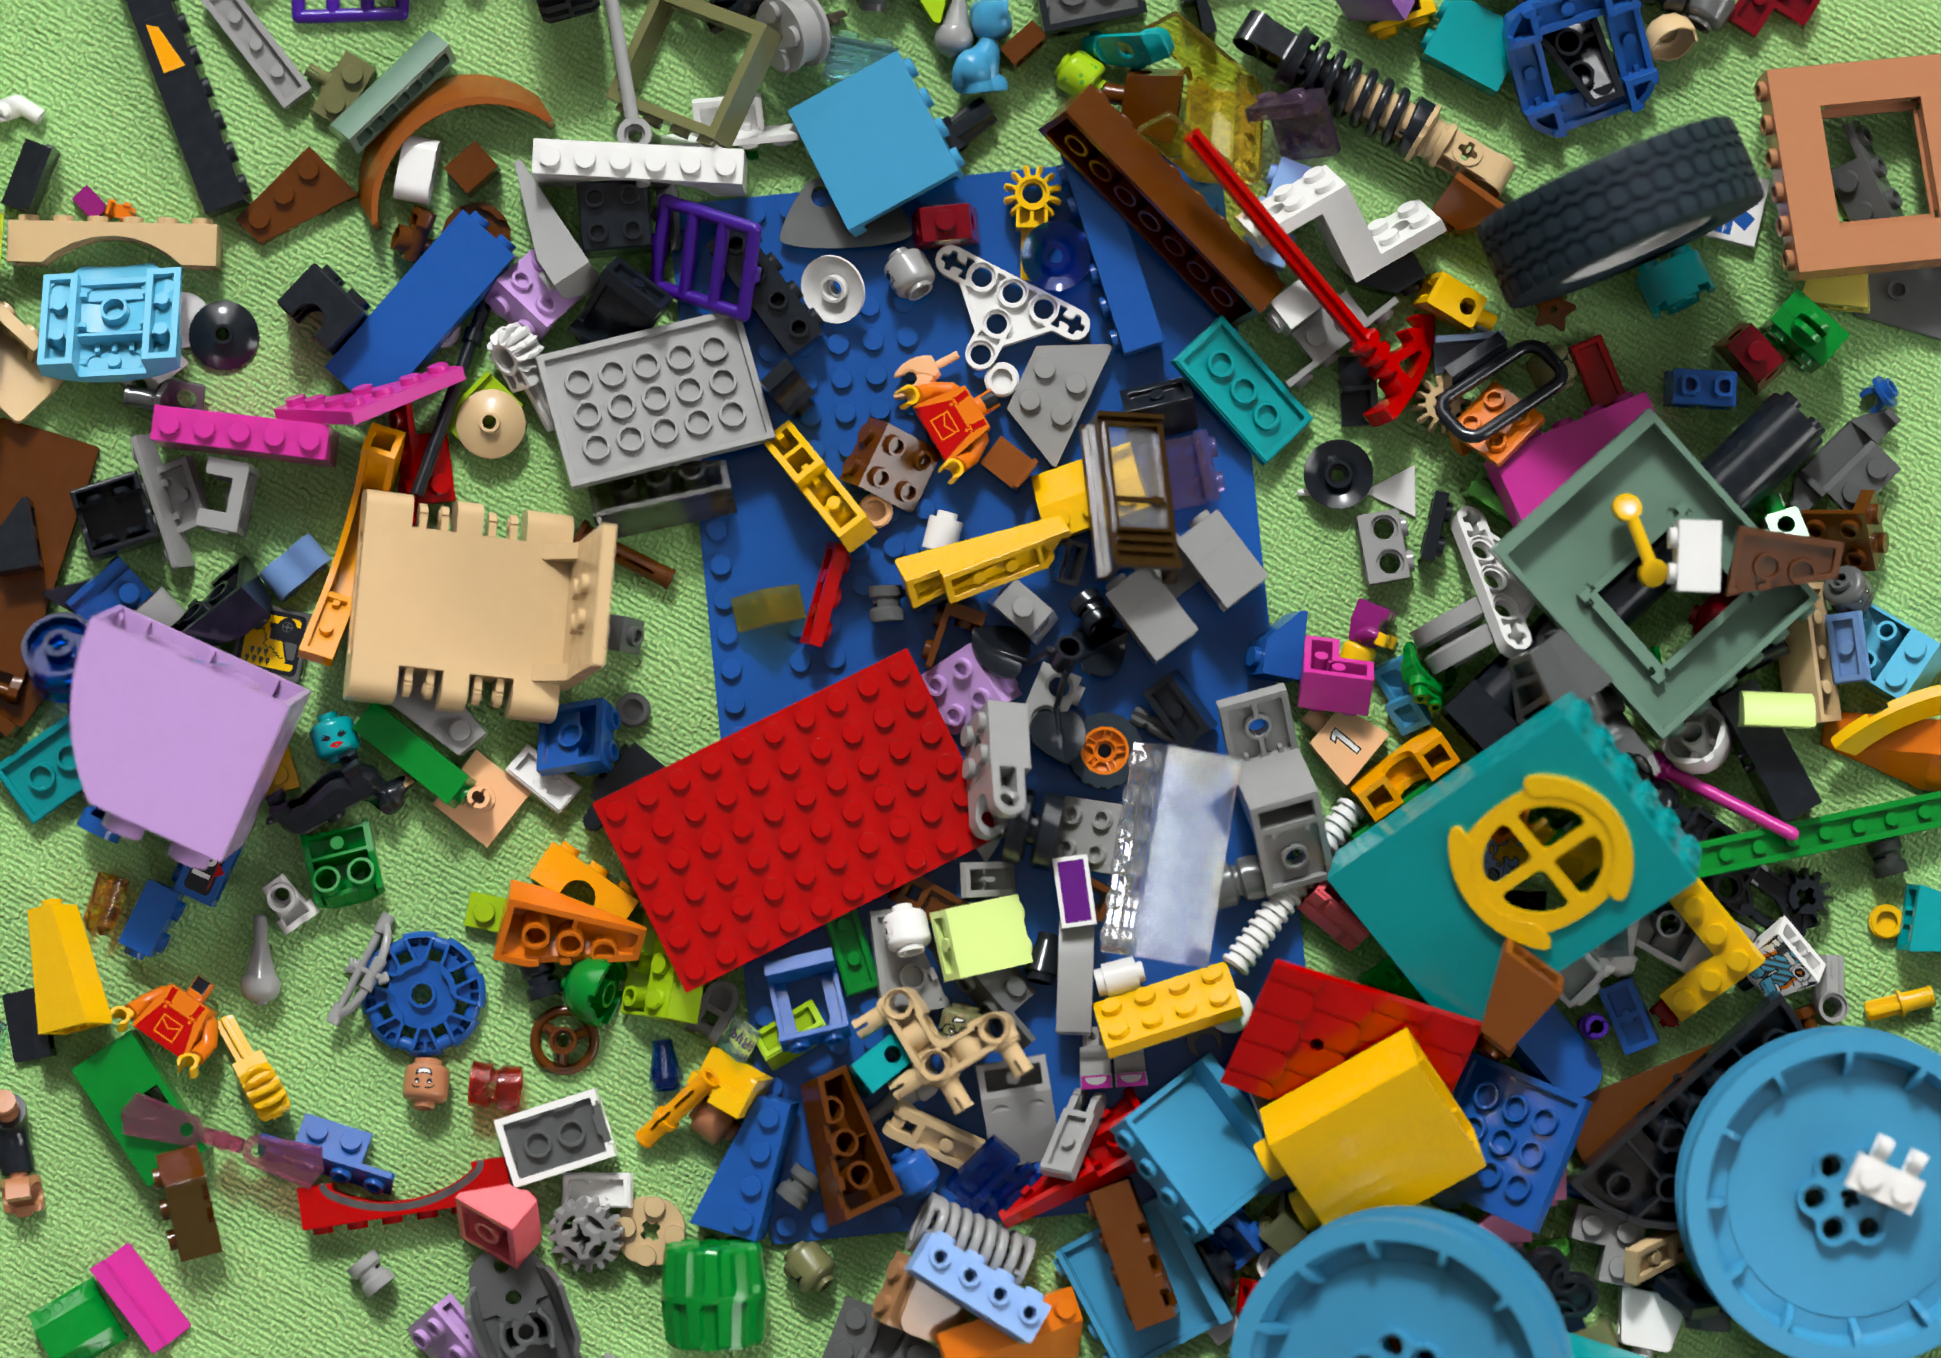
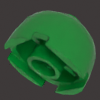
M591 957L576 963L570 971L564 974L561 982V990L564 992L563 997L567 1010L577 1020L587 1025L602 1028L600 1023L609 1024L617 1013L622 1001L623 991L617 992L619 979L626 980L624 965L621 962H608V959L592 960Z

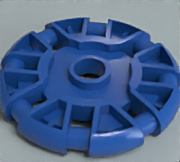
M432 931L402 934L403 938L391 943L386 958L387 964L382 973L387 972L389 976H392L388 989L378 986L379 980H377L372 992L368 993L360 1003L363 1015H367L372 1025L370 1027L372 1033L388 1048L394 1051L400 1049L409 1052L408 1056L412 1057L444 1054L443 1050L453 1045L457 1048L464 1043L478 1026L480 1021L477 1018L481 1007L485 1008L486 1002L483 973L479 974L474 964L476 959L472 953L452 937L448 940L437 936V932ZM380 948L375 952V954L370 959L367 968H369L372 960L374 959V956H378ZM432 949L444 953L440 963L428 959ZM409 951L413 960L401 965L398 955ZM461 968L466 981L457 985L452 972ZM419 984H426L432 990L431 1000L424 1005L417 1003L413 998V990ZM458 1000L468 1003L464 1015L453 1012L457 1007ZM388 1004L394 1016L384 1020L379 1008ZM444 1023L448 1033L437 1038L432 1028ZM405 1025L417 1029L414 1039L402 1035Z

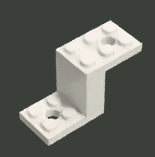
M1326 164L1322 167L1317 166L1309 169L1301 179L1292 184L1279 186L1274 190L1273 195L1260 201L1287 234L1314 219L1334 262L1356 283L1447 231L1442 219L1420 199L1402 204L1398 207L1397 212L1386 218L1376 219L1367 226L1348 185ZM1243 212L1235 216L1240 228L1261 249L1269 245L1267 240Z

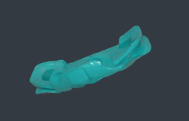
M1162 27L1147 28L1137 33L1102 34V31L1092 30L1089 36L1082 39V50L1107 65L1143 69L1155 62L1170 58L1171 53L1174 51V43L1168 30ZM1118 42H1125L1130 45L1134 55H1131L1130 52L1122 53L1118 48Z

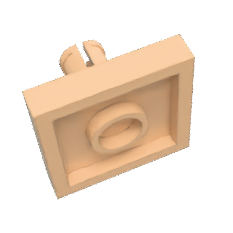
M475 750L461 768L477 781L467 794L468 801L462 806L459 804L454 809L438 797L433 805L489 848L531 793L481 752Z

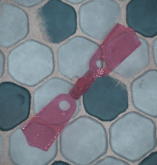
M135 1092L131 1100L121 1109L124 1135L183 1146L194 1145L200 1140V1142L215 1146L221 1151L229 1150L239 1154L242 1152L245 1161L249 1165L307 1189H310L315 1180L324 1172L322 1146L264 1135H254L245 1141V1138L231 1135L227 1131H218L208 1127H204L203 1131V1124L195 1115L139 1092ZM184 1123L193 1125L194 1131L192 1135L186 1137L181 1134L180 1128ZM256 1144H261L265 1147V1154L260 1158L254 1157L251 1152L252 1147Z

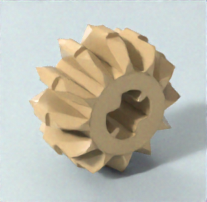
M1441 375L1435 377V388L1428 380H1425L1422 386L1426 393L1422 391L1414 393L1413 396L1423 403L1413 405L1412 411H1423L1424 413L1416 420L1418 425L1423 424L1427 419L1431 422L1427 432L1433 433L1437 424H1440L1441 434L1447 435L1448 430L1439 421L1434 409L1437 402L1435 398L1445 391L1443 388V378ZM1458 398L1450 404V412L1455 417H1459L1465 411L1460 409V407L1469 406L1472 403L1471 399Z

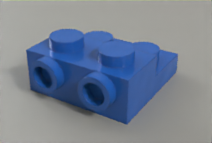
M603 697L559 704L554 722L551 724L539 723L536 771L541 776L574 771L580 777L612 772V762L617 761L619 758L618 745L613 740L614 730H618L621 724L618 711Z

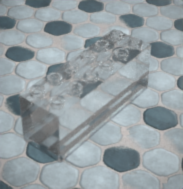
M1134 742L1133 750L1128 758L1130 769L1127 785L1123 790L1122 796L1124 809L1122 819L1117 827L1119 839L1116 855L1113 857L1111 864L1113 875L1111 887L1106 896L1107 912L1105 924L1100 932V951L1208 968L1240 769V758L1171 745Z

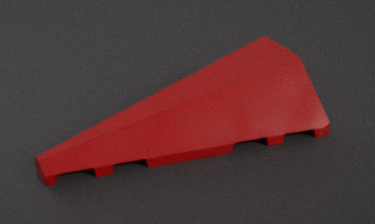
M1132 1086L1123 1092L1124 1098L1111 1110L1108 1108L1104 1110L1075 1181L1043 1175L1031 1187L1026 1185L1020 1191L1021 1197L1006 1211L1001 1209L998 1212L1006 1228L1138 1171L1134 1161L1126 1151L1118 1146L1115 1136L1110 1131L1114 1125L1142 1104Z

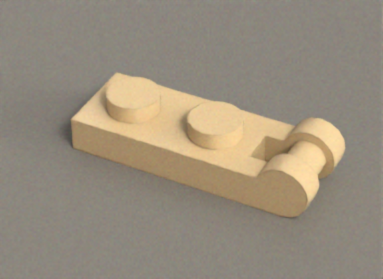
M906 1100L897 1101L893 1108L894 1116L892 1119H888L882 1128V1132L887 1137L915 1150L925 1149L930 1157L968 1174L971 1173L986 1146L985 1139L923 1112ZM906 1121L915 1124L912 1131L904 1128Z
M1663 1229L1626 1248L1623 1258V1265L1625 1267L1624 1282L1638 1285L1687 1259L1679 1230Z

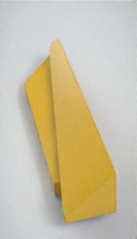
M1054 516L900 557L895 560V564L913 609L945 593L949 603L952 604L1048 568L1055 558L1054 549L1061 539L1070 536V530L1061 516Z

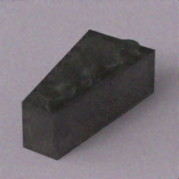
M726 460L690 461L588 487L596 528L602 523L617 525L616 539L737 513Z

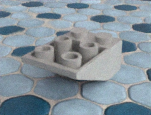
M1045 1053L1026 1056L1034 1068L1029 1072H1025L1024 1075L1017 1079L1013 1078V1074L1004 1060L975 1065L992 1169L1040 1162L1044 1157L1057 1125Z

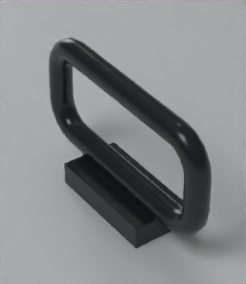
M1497 332L1443 368V388L1445 391L1438 397L1435 404L1436 416L1451 434L1460 441L1480 443L1489 439L1559 392L1566 385L1569 377L1568 368L1564 361L1545 343L1533 339L1523 340L1507 348V340ZM1527 353L1538 355L1554 371V377L1549 382L1478 429L1471 430L1466 428L1449 410L1452 402Z

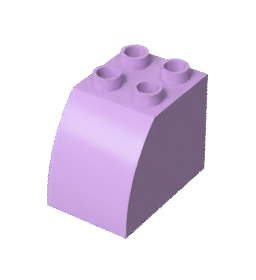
M118 604L92 616L78 652L72 680L70 705L72 745L77 771L86 798L90 804L106 811L101 824L108 830L133 840H141L145 830L152 831L172 840L167 850V854L187 866L206 870L211 859L222 862L246 842L312 691L123 605Z

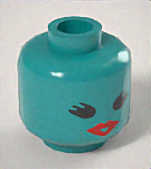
M337 711L318 716V724L314 725L309 732L318 759L328 760L329 765L340 763L338 760L339 755L353 747L355 750L360 747L358 733L352 729L354 726L353 719L349 716H338Z

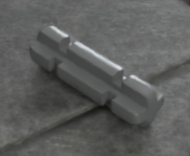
M1141 707L1134 709L1129 719L1132 725L1139 729L1143 727L1147 729V733L1169 744L1173 742L1176 744L1175 747L1183 750L1159 716L1155 714L1151 716L1149 711ZM1194 743L1189 745L1183 751L1189 752Z

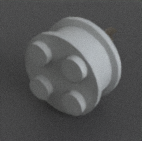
M817 0L763 1L758 8L756 20L769 25L783 36L770 63L771 66L779 72L792 73L798 71L803 65L814 66L822 63L830 50V28L839 25L840 18L847 17L848 15L845 10L825 14Z

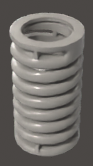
M931 1192L925 1198L915 1216L905 1245L907 1251L914 1252L925 1233L933 1232L936 1234L937 1231H942L956 1240L954 1246L966 1253L967 1249H970L986 1259L984 1265L996 1271L997 1268H1000L1013 1276L1016 1274V1279L1013 1283L1019 1286L1034 1255L1036 1240L1030 1236L1021 1235L1017 1230L1009 1231L1004 1224L997 1225L995 1220L985 1219L980 1213L973 1214L971 1209L960 1208L958 1203H949L945 1197ZM1023 1258L1020 1268L1017 1269L1021 1259Z

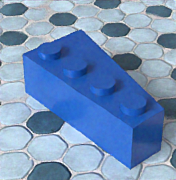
M767 1093L757 1095L689 1223L753 1241L765 1239L777 1194L775 1189L779 1186L800 1102Z

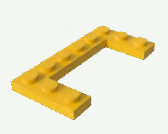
M1589 836L1559 856L1555 862L1574 885L1603 864V845L1597 836ZM1699 877L1697 882L1669 899V902L1712 953V955L1663 989L1659 995L1681 1022L1761 966L1766 959Z

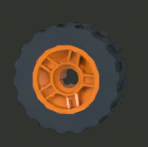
M1099 712L1083 719L1086 729L1085 743L1077 758L1068 763L1071 772L1086 786L1099 790L1114 789L1124 785L1136 774L1141 765L1143 742L1138 730L1128 719L1111 712ZM1102 744H1106L1112 750L1107 758H1103L1098 754V748Z

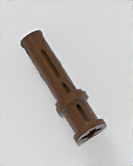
M584 519L573 542H580L596 529L590 526V521ZM616 537L614 563L667 590L676 570L618 542V537Z

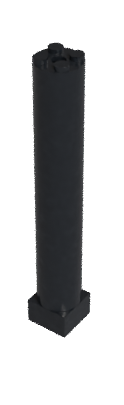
M1788 391L1783 395L1773 393L1700 463L1746 515L1823 443L1821 435L1825 432L1824 427L1814 417L1811 416L1808 419L1799 410L1801 407L1800 402ZM1668 530L1651 544L1656 559L1663 561L1666 566L1668 563H1672L1673 549L1667 547ZM1640 556L1633 560L1598 592L1628 627L1672 587V584H1667L1666 580L1662 585L1655 588L1643 586L1637 577V570L1642 563ZM1544 613L1528 626L1532 642L1526 652L1544 643L1546 640L1543 635L1548 631L1557 629ZM1502 653L1472 681L1468 682L1439 711L1443 718L1478 754L1520 726L1516 720L1508 661L1512 658H1508Z

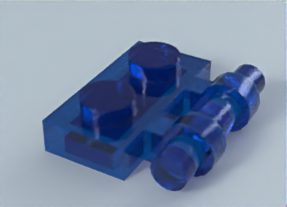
M993 1134L945 1181L946 1188L971 1208L981 1199L985 1201L979 1208V1212L986 1219H989L996 1211L1004 1210L1008 1206V1200L1018 1190L1021 1191L1026 1185L1030 1184L1029 1179L1037 1172V1169L1029 1161L1020 1169L1014 1168L1020 1162L1019 1154ZM1003 1178L1007 1180L998 1191L993 1190Z

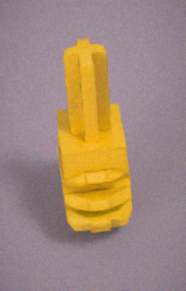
M1025 165L1023 166L1024 178H1021L1015 171L1011 173V178L1017 185L1004 184V190L1015 195L1005 197L1003 202L1005 205L1017 204L1011 209L1010 215L1012 217L1016 216V231H1021L1020 278L1024 281H1038L1041 278L1042 232L1048 231V217L1052 218L1054 216V211L1048 204L1054 206L1061 205V199L1051 195L1059 193L1062 188L1061 185L1057 184L1049 186L1055 178L1053 172L1043 179L1041 178L1043 166L1038 165L1036 174L1031 175L1029 166ZM1035 186L1042 191L1043 196L1040 201L1029 203L1023 198V191L1027 187Z
M228 1015L220 1018L217 1021L219 1023L218 1032L236 1062L232 1064L234 1074L253 1111L264 1122L282 1116L283 1112L290 1109V1101L276 1072L266 1060L261 1049L256 1052L253 1051L234 1016Z

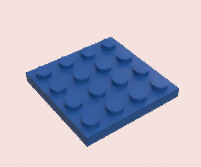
M1472 1051L1452 1096L1476 1131L1486 1167L1442 1190V1192L1539 1234L1593 1102Z

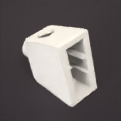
M1618 1285L1617 1341L1622 1344L1631 1345L1632 1353L1652 1358L1653 1350L1669 1353L1684 1316L1670 1302L1661 1298L1660 1294L1656 1291Z

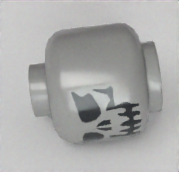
M901 247L889 255V261L884 267V275L898 297L914 301L924 297L933 288L932 283L935 280V271L920 249Z

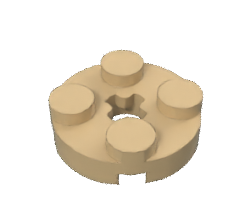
M642 1196L634 1199L633 1208H623L620 1218L616 1222V1226L625 1227L624 1233L618 1237L625 1241L620 1250L628 1259L642 1266H658L663 1264V1253L666 1244L673 1241L681 1242L682 1239H685V1220L681 1211L670 1200L658 1196ZM646 1221L651 1225L657 1223L660 1226V1229L657 1231L659 1238L654 1241L651 1237L643 1238L641 1234L645 1230L642 1224Z

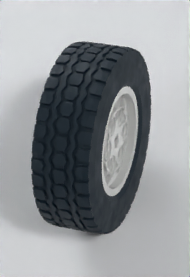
M1715 116L1650 136L1647 139L1630 144L1564 173L1493 212L1478 224L1477 234L1504 299L1511 308H1522L1549 301L1591 286L1673 251L1744 214L1761 202L1765 195L1763 186L1735 123L1730 116Z

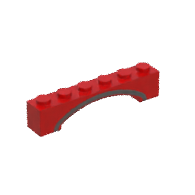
M505 1156L472 1161V1169L455 1183L437 1192L411 1199L375 1200L362 1198L337 1189L336 1182L297 1188L302 1229H312L314 1236L333 1233V1226L347 1224L348 1230L369 1227L368 1220L382 1219V1225L403 1222V1215L414 1213L417 1215V1220L438 1217L437 1210L451 1208L452 1214H457L455 1197L460 1192L506 1184L513 1186Z

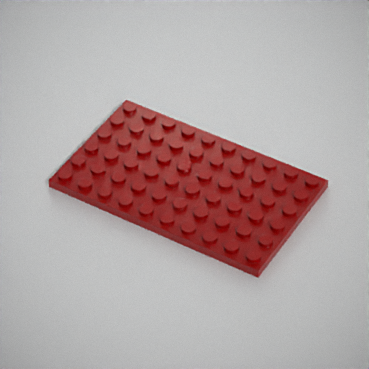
M908 648L592 803L686 993L993 841L975 836L970 829L967 779H964L962 776L964 760ZM984 812L981 817L982 822L985 826L994 828L995 825L991 813Z

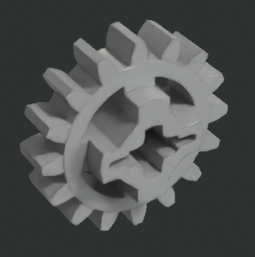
M581 1195L576 1202L572 1198L568 1199L563 1206H560L554 1212L555 1217L548 1224L554 1231L548 1236V1240L557 1242V1246L552 1251L553 1253L562 1252L564 1254L561 1261L563 1264L571 1260L574 1262V1270L577 1271L582 1265H585L589 1273L596 1266L601 1270L609 1264V1261L613 1262L619 1255L617 1250H620L625 1241L618 1237L624 1233L625 1227L616 1226L615 1223L619 1220L620 1215L615 1214L611 1216L609 1214L611 1204L608 1203L602 1208L599 1206V1197H595L588 1203L586 1196ZM574 1215L575 1219L572 1221V1224L566 1226L568 1219ZM603 1242H606L604 1250L598 1252V1248L601 1246V1244Z

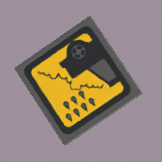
M271 606L269 621L258 630L252 629L245 636L237 638L233 655L291 682L299 683L304 659L298 657V649L312 614Z

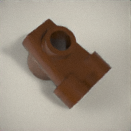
M414 205L409 219V227L402 224L397 225L391 239L390 249L400 253L399 256L403 259L416 263L432 244V238L428 237V234L433 228L437 215L428 209Z

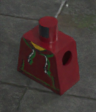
M969 203L918 208L911 216L914 248L940 249L947 245L958 247L980 245L977 209Z

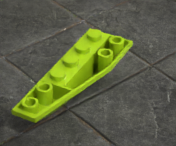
M643 909L639 924L647 927V933L639 960L628 961L620 1013L670 1022L697 1024L704 985L688 993L685 992Z

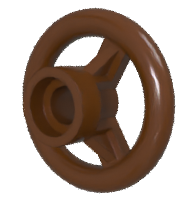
M566 1005L550 1008L537 1018L530 1033L532 1054L541 1067L553 1074H576L587 1068L597 1055L600 1042L598 1028L583 1022L584 1026L576 1030L564 1026L557 1028L549 1021L559 1016H574L567 1010ZM542 1031L550 1036L549 1045L557 1053L556 1063L549 1060L542 1051L540 1044ZM561 1034H567L570 1037V1044L567 1047H562L558 1043V1037ZM589 1036V1046L585 1055L577 1062L567 1065L568 1054L574 1051L578 1040Z

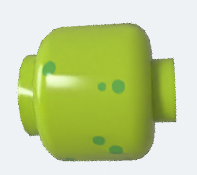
M1078 50L1075 53L1068 51L1054 71V74L1058 76L1056 79L1057 87L1071 97L1089 84L1102 91L1107 82L1102 78L1105 73V66L1083 50Z

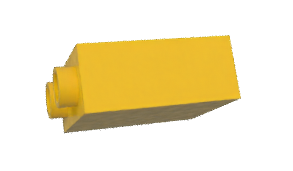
M1408 1028L1401 1030L1259 1109L1266 1137L1254 1143L1256 1155L1264 1170L1273 1181L1287 1174L1291 1178L1297 1190L1289 1194V1200L1297 1217L1307 1231H1311L1320 1225L1324 1226L1342 1216L1369 1208L1415 1206L1486 1167L1474 1127Z

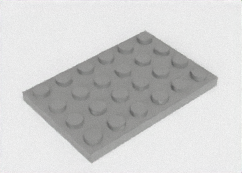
M712 313L535 356L571 491L764 444L768 441H775V433L745 328L741 321Z

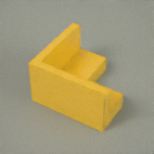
M712 1046L701 1068L693 1070L686 1083L689 1084L703 1069L708 1068L717 1075L720 1084L708 1094L710 1097L707 1102L736 1119L747 1116L757 1095L767 1093L774 1078L720 1047Z

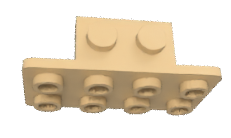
M1 301L0 410L14 423H21L63 384L64 380L41 375L37 367L39 332L30 324L25 326L16 318L15 310L7 302Z

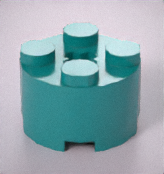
M1689 244L1678 247L1670 252L1671 258L1661 263H1658L1657 259L1638 268L1640 273L1635 283L1654 319L1661 317L1660 311L1667 310L1668 315L1684 310L1701 301L1699 293L1707 290L1708 294L1716 289L1699 251L1691 250Z

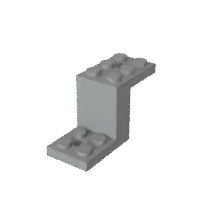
M1280 683L1216 701L1234 789L1253 831L1267 896L1327 880L1332 858L1319 792L1298 747L1285 684ZM1254 720H1266L1262 728L1258 730L1249 729L1250 724ZM1300 849L1303 851L1294 860L1286 859V855L1292 850Z

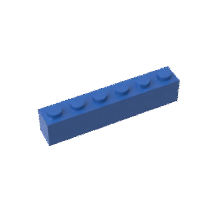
M1060 155L1061 164L1056 166L1057 174L1061 185L1068 184L1071 197L1066 199L1072 219L1079 218L1082 230L1077 232L1082 251L1089 250L1093 262L1087 266L1093 285L1099 283L1103 296L1098 298L1103 317L1110 316L1114 327L1113 330L1109 331L1114 350L1121 349L1122 356L1126 357L1163 345L1164 338L1126 221Z

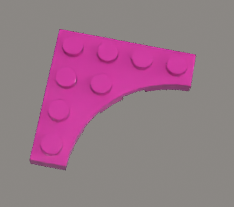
M438 362L429 365L427 372L422 374L411 373L400 377L399 381L378 387H373L372 384H363L352 388L350 393L332 396L320 394L306 398L305 394L294 395L286 398V404L275 408L274 412L276 419L318 424L356 425L464 381L466 377L463 366H448L447 362Z

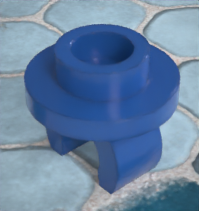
M1881 376L1873 378V385L1865 388L1859 394L1861 398L1868 394H1874L1877 397L1878 403L1869 410L1871 413L1880 411L1885 405L1893 408L1897 405L1896 397L1899 396L1898 389L1893 381L1889 378L1884 379Z

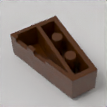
M197 1144L155 1155L158 1168L151 1171L156 1190L163 1189L165 1199L159 1200L163 1220H171L172 1229L166 1231L170 1250H178L181 1262L223 1252L212 1208V1200L208 1191L207 1177Z

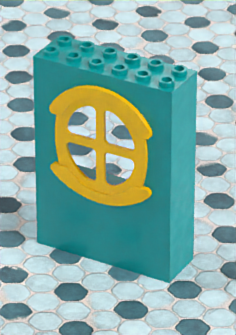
M1572 691L1340 848L1334 854L1327 880L1430 1006L1482 1021L1499 955L1506 937L1522 945L1559 973L1698 880L1702 852L1698 841L1691 834L1686 835L1679 827L1680 821L1675 812L1669 807H1663L1657 799L1658 793L1654 786L1648 780L1643 781L1636 773L1637 768L1631 757L1627 753H1620L1614 745L1615 740L1611 732L1604 725L1599 726L1592 718L1593 712L1588 703L1583 698L1577 699ZM1538 806H1557L1577 812L1583 818L1584 823L1553 845L1544 847L1520 820L1519 813ZM1506 825L1529 851L1531 859L1499 881L1491 882L1484 873L1483 857L1485 847L1494 831L1499 826ZM1589 836H1597L1604 850L1602 870L1590 890L1581 893L1557 866L1555 860ZM1543 871L1566 897L1568 904L1563 908L1551 911H1527L1510 905L1505 901L1503 895L1535 872Z

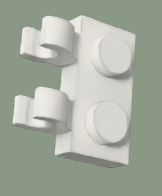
M1878 1133L1869 1155L1858 1151L1843 1184L1911 1215L1926 1185L1925 1181L1917 1177L1924 1169L1929 1157L1925 1153L1911 1147L1901 1170L1890 1166L1884 1162L1892 1153L1896 1142L1892 1138Z

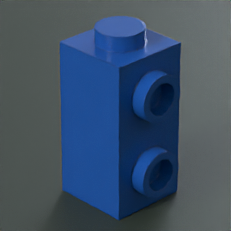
M148 879L118 940L119 943L126 946L124 952L142 961L145 955L155 957L157 952L162 954L171 937L167 931L172 921L178 922L186 907V903L182 902L185 895L155 879Z

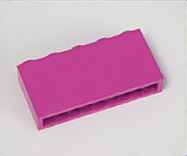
M1632 391L1624 393L1613 400L1615 404L1603 408L1602 404L1593 406L1583 412L1584 417L1572 421L1571 417L1564 418L1553 424V430L1542 434L1540 430H1536L1501 467L1495 466L1488 460L1483 464L1513 528L1644 410L1651 408L1655 412L1646 391L1635 396Z
M154 405L150 440L163 448L336 468L340 433L327 424Z

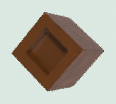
M472 142L444 167L448 175L470 199L501 172L499 166L477 142Z

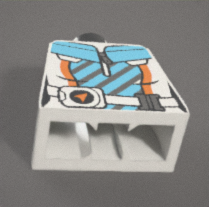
M1784 915L1753 941V944L1766 958L1765 962L1738 981L1737 985L1744 992H1748L1758 986L1765 996L1773 990L1785 996L1818 984L1826 964Z

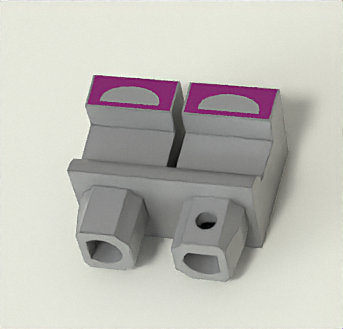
M1092 1026L1091 1036L1083 1035V1046L1079 1047L1080 1089L1113 1088L1111 1062L1099 1026ZM1144 1048L1113 1058L1115 1087L1148 1085Z

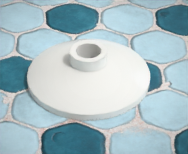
M824 255L809 263L803 272L801 279L803 299L809 309L813 307L823 321L835 324L844 323L854 318L862 309L865 301L864 282L856 267L846 259L835 255ZM835 281L839 283L842 291L836 288Z

